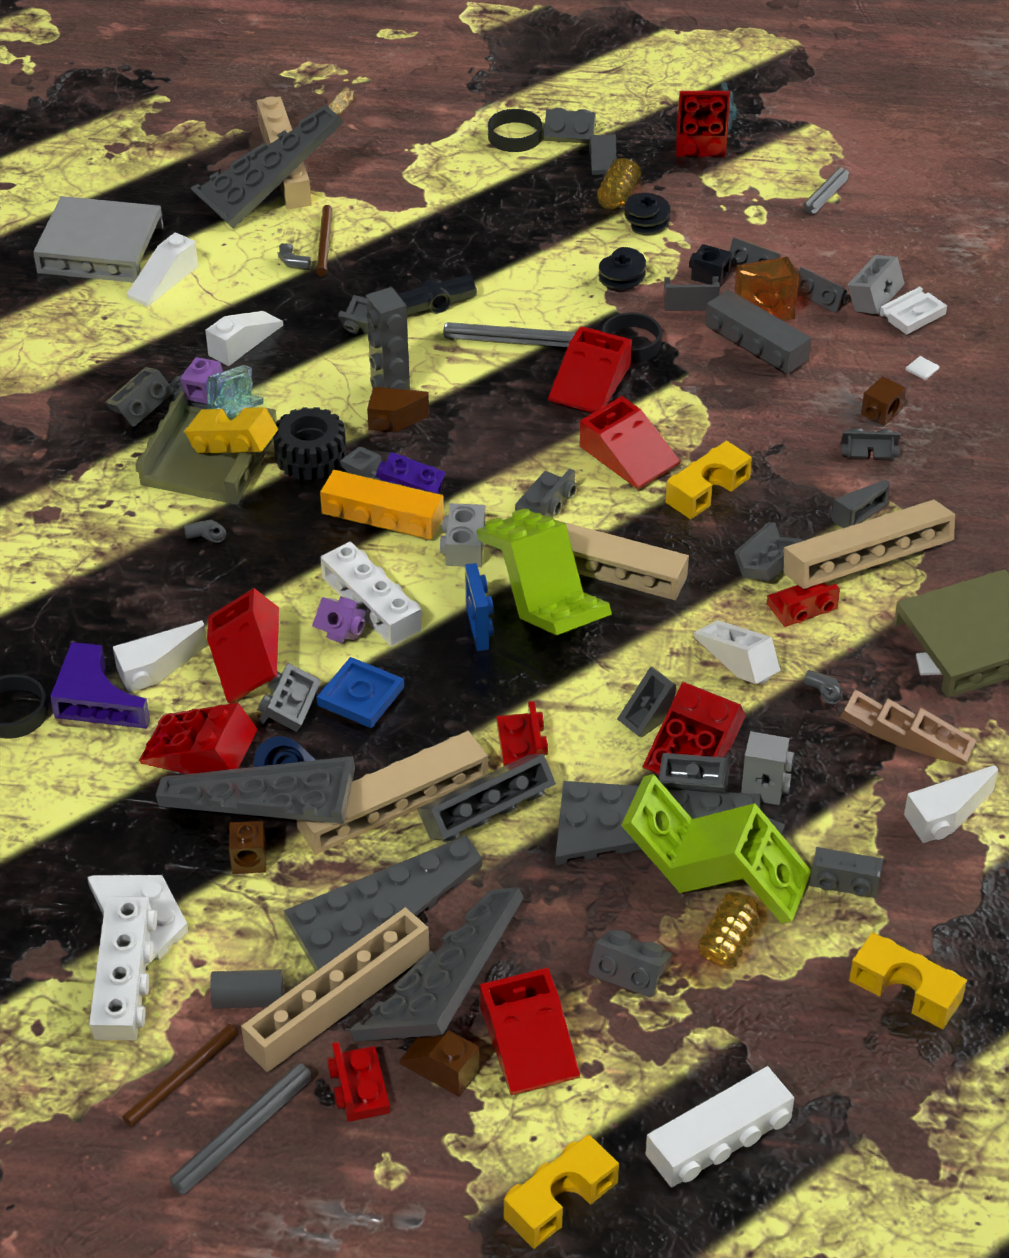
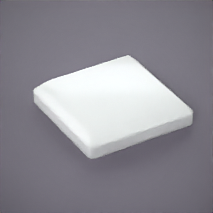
M919 356L906 367V371L923 380H927L939 370L940 366Z
M916 653L920 675H942L927 653Z

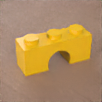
M266 407L243 408L239 415L229 421L223 409H201L184 433L197 453L262 452L278 431V428Z
M726 440L667 480L665 503L689 519H693L711 506L712 485L722 486L731 492L750 479L752 457Z
M872 932L852 960L849 981L879 997L890 985L905 984L915 990L912 1014L944 1029L963 1000L967 979L959 976L952 970L945 969L927 960L921 954L913 953L899 946L889 938H884Z
M587 1134L580 1141L569 1143L559 1157L551 1163L546 1162L535 1171L533 1177L522 1185L517 1184L507 1192L504 1198V1219L535 1249L562 1228L563 1207L554 1197L563 1192H574L582 1196L591 1205L618 1184L619 1163L595 1139Z

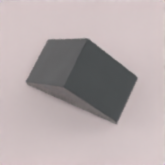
M616 134L591 135L589 139V154L592 175L617 174Z
M650 666L617 720L637 736L644 737L663 723L675 698L676 684L657 669Z

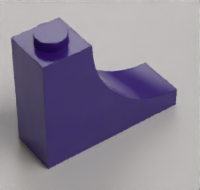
M71 642L50 696L54 717L147 729L150 721L147 698L123 692L104 675L106 665L102 645Z

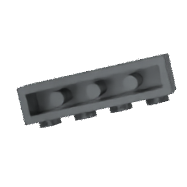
M392 287L367 294L366 316L368 321L372 388L383 387L410 390L407 306Z
M728 289L707 303L706 326L786 374L809 359L811 337Z
M530 754L419 807L417 810L429 838L442 839L443 842H448L461 836L460 831L470 826L471 828H477L490 821L488 817L497 813L502 815L516 809L517 803L525 799L531 801L545 794L544 790L555 785L556 782L544 754Z

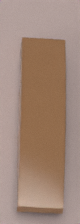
M856 689L851 694L840 715L841 719L895 745L932 758L960 765L966 764L977 741L923 708H920L914 714L890 699H887L882 705Z

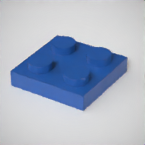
M477 563L465 565V602L476 649L481 651L489 649V637L494 636L493 622L489 618V615L494 614L491 596L485 595L488 592L485 574L480 575Z
M350 657L317 696V705L372 728L403 690L404 679Z

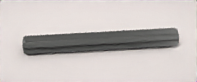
M446 322L443 331L444 337L449 339L568 348L571 339L576 333Z
M302 1063L296 1064L176 1171L169 1179L172 1188L180 1195L187 1193L311 1081L310 1070Z

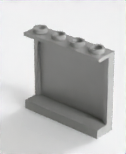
M61 196L33 251L37 273L134 283L141 272L140 261L155 228L163 229L161 206Z

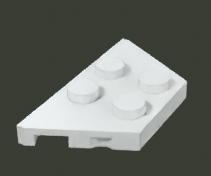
M92 875L87 877L89 887L103 915L106 896L148 897L151 909L157 912L156 930L150 931L149 942H153V959L157 958L160 960L168 952L169 947L173 943L178 942L188 932L187 922L162 875Z

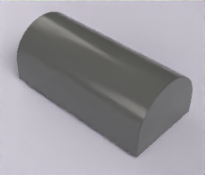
M672 753L662 754L658 780L665 788L726 792L729 778L728 758Z
M283 970L212 971L210 979L212 1009L268 1007L283 996Z

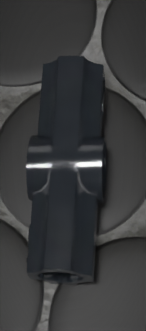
M469 274L444 282H440L438 279H428L422 283L420 288L398 295L407 306V316L427 310L438 314L446 311L452 303L474 298L477 296V288L473 277Z

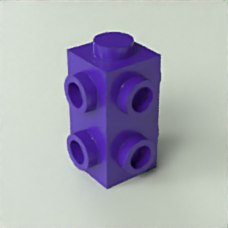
M391 452L386 462H380L375 477L379 478L380 481L439 494L445 472Z

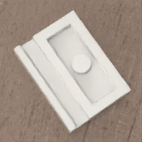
M918 287L881 306L880 316H886L888 322L907 335L945 315L947 305L929 292L925 294L922 292L923 288Z

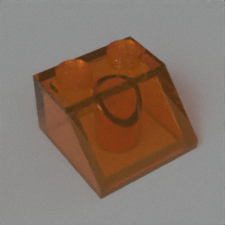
M789 257L737 265L735 293L782 321L795 319L799 275Z

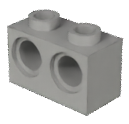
M450 503L449 515H443L442 532L446 533V536L440 537V553L445 554L446 566L465 567L466 564L477 563L478 567L482 566L484 543L478 540L476 529L485 526V505Z

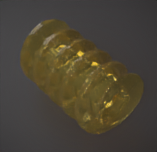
M626 158L613 160L597 191V199L603 207L615 209L625 206V201L632 195L641 177V169L637 163Z
M740 892L726 893L699 941L698 949L705 959L723 969H734L737 966L738 959L743 955V950L749 943V938L754 934V928L759 924L760 918L757 914L758 905L756 901Z

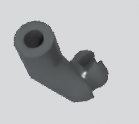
M281 243L279 245L278 258L285 266L310 269L311 257L292 253V244Z
M213 520L184 525L186 539L203 537L213 543H218L226 537L225 528Z
M811 670L807 671L804 685L818 689L823 700L828 704H836L841 700L843 693L836 678Z

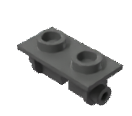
M733 237L730 252H732L731 264L774 279L776 270H781L784 265L781 254Z
M804 267L800 268L793 292L835 313L838 312L840 304H846L850 298L847 290H845L846 288Z
M858 428L843 431L840 441L841 455L846 456L847 459H867L868 449H873V459L893 460L894 457H899L900 454L898 443L901 433L887 429L877 432H868Z

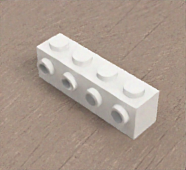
M350 541L321 556L322 578L340 596L358 602L356 607L366 611L365 621L391 647L421 631L422 610L419 604L414 600L411 601L404 594L402 588L397 583L394 584L386 576L381 567H376L369 560L363 550H359Z
M106 896L89 1022L95 1040L137 1041L138 1029L143 1028L145 1025L146 1011L145 1006H141L142 996L148 995L149 974L145 973L146 963H151L153 959V942H149L150 931H155L157 926V912L151 909L148 897Z
M767 1066L647 1134L646 1156L671 1188L682 1181L689 1182L696 1178L701 1170L713 1163L718 1165L724 1162L732 1152L742 1146L749 1147L755 1144L761 1135L773 1128L778 1130L784 1127L792 1118L794 1096Z

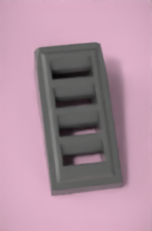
M884 480L835 499L833 501L832 521L840 527L846 528L868 519L888 504L890 482Z

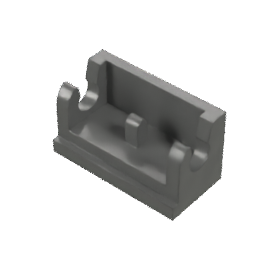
M718 276L712 278V285H671L670 277H665L663 290L665 311H706L707 303L719 296L720 284Z

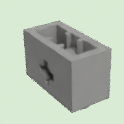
M874 255L849 282L847 286L855 312L878 314L881 306L887 304L902 288L905 282L898 257Z
M750 731L744 759L741 793L760 794V802L780 805L782 792L789 793L791 774L786 773V771L791 772L794 752L788 751L790 738Z

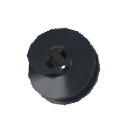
M638 193L628 197L625 201V219L632 223L631 229L633 232L641 235H652L668 227L671 209L669 203L663 197L653 193Z
M630 247L616 249L612 255L603 258L599 263V281L604 286L617 290L630 289L639 285L646 276V259L644 255Z

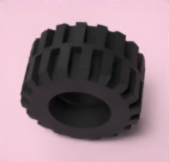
M303 407L301 410L294 409L290 411V414H284L281 416V420L275 423L278 431L273 436L275 460L279 469L284 470L286 475H294L296 479L306 478V480H312V478L322 479L325 475L330 476L333 470H340L342 467L340 460L346 457L347 452L344 423L342 420H339L337 414H331V411L327 409L320 410L319 407Z

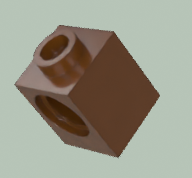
M882 376L864 392L861 415L885 426L903 410L906 387Z
M263 821L230 823L229 853L232 874L266 873V839Z

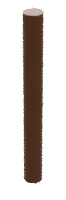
M324 205L322 208L316 273L319 276L327 274L333 210L330 205Z
M231 1024L226 1025L122 1116L124 1122L129 1127H133L236 1037L238 1032Z

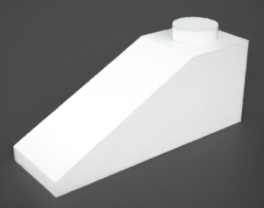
M175 232L159 244L127 292V298L148 307L198 267L196 242Z
M264 311L224 316L205 330L208 356L230 366L282 327L283 321Z
M202 620L113 646L116 668L126 692L130 693L160 683L207 646L205 625Z
M719 620L694 632L695 639L740 679L753 684H762L767 682L770 676L780 672L772 637Z
M995 765L908 793L904 816L920 840L926 843L935 839L940 840L953 834L994 791L998 773L997 767Z

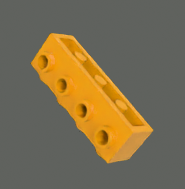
M338 470L332 471L320 492L322 514L432 540L443 520V495Z

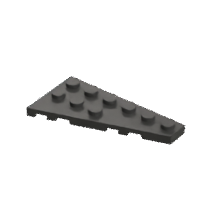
M325 105L300 120L298 127L288 133L286 130L277 134L278 139L269 145L264 142L232 162L230 169L221 174L216 172L209 176L211 180L204 185L199 186V184H196L190 189L231 228H234L344 122L338 114Z
M353 756L166 776L161 777L156 799L158 805L162 807L344 824L355 764Z
M563 781L555 865L566 864L567 859L584 856V860L597 858V854L615 851L621 854L642 850L621 826L639 786ZM666 788L692 819L753 803L760 808V794Z
M466 835L284 910L285 920L314 970L318 971L406 907L415 916L425 909L430 910L438 903L440 896L449 889L454 890L482 867V857Z
M519 887L490 890L464 916L467 922L456 931H448L441 938L444 945L435 954L433 951H428L394 985L396 993L385 1002L378 1001L370 1009L372 1016L363 1025L356 1023L349 1030L354 1041L406 1039L409 1037H435L443 1035L524 897Z

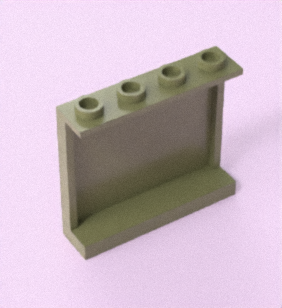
M181 391L175 402H171L165 418L160 420L155 435L148 440L147 448L143 455H140L136 461V472L139 473L140 485L238 505L270 447L273 437L262 452L197 453L191 446L184 431L203 408L187 406L185 392ZM266 408L270 416L272 417L273 421L276 423V410ZM225 413L229 421L238 416Z
M1005 569L897 601L894 617L895 626L906 623L944 676L941 690L947 698L1009 679V573Z

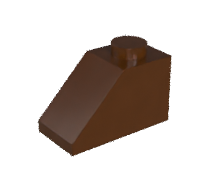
M373 387L367 407L368 430L398 432L429 417V392Z
M446 1030L443 1035L435 1037H417L400 1058L399 1062L402 1066L460 1097L479 1072V1046Z

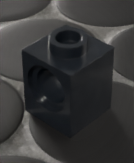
M702 244L698 251L691 255L689 260V268L692 269L691 280L712 285V278L718 276L721 288L730 274L732 252Z

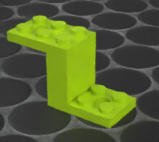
M520 509L514 511L510 518L504 520L502 518L492 519L485 522L484 527L476 529L479 541L501 549L503 552L520 619L555 635H559L612 615L608 602L583 592L566 523L555 520L553 517L543 516L541 513L529 511V509Z
M654 774L643 777L621 826L679 893L744 879L781 924L793 921L811 870L755 803L692 819Z

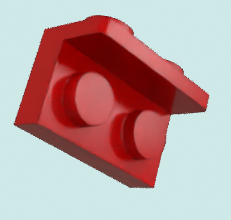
M825 582L805 589L795 585L767 595V605L782 625L787 627L838 609L840 588L837 584L827 586Z
M535 701L528 702V713L496 716L503 767L530 754L548 755L547 737L540 735V731H544L543 713L536 711Z
M339 1042L332 1043L333 1057L327 1058L330 1079L337 1078L339 1087H334L337 1109L344 1108L347 1122L390 1114V1104L376 1047L371 1046L341 1053Z

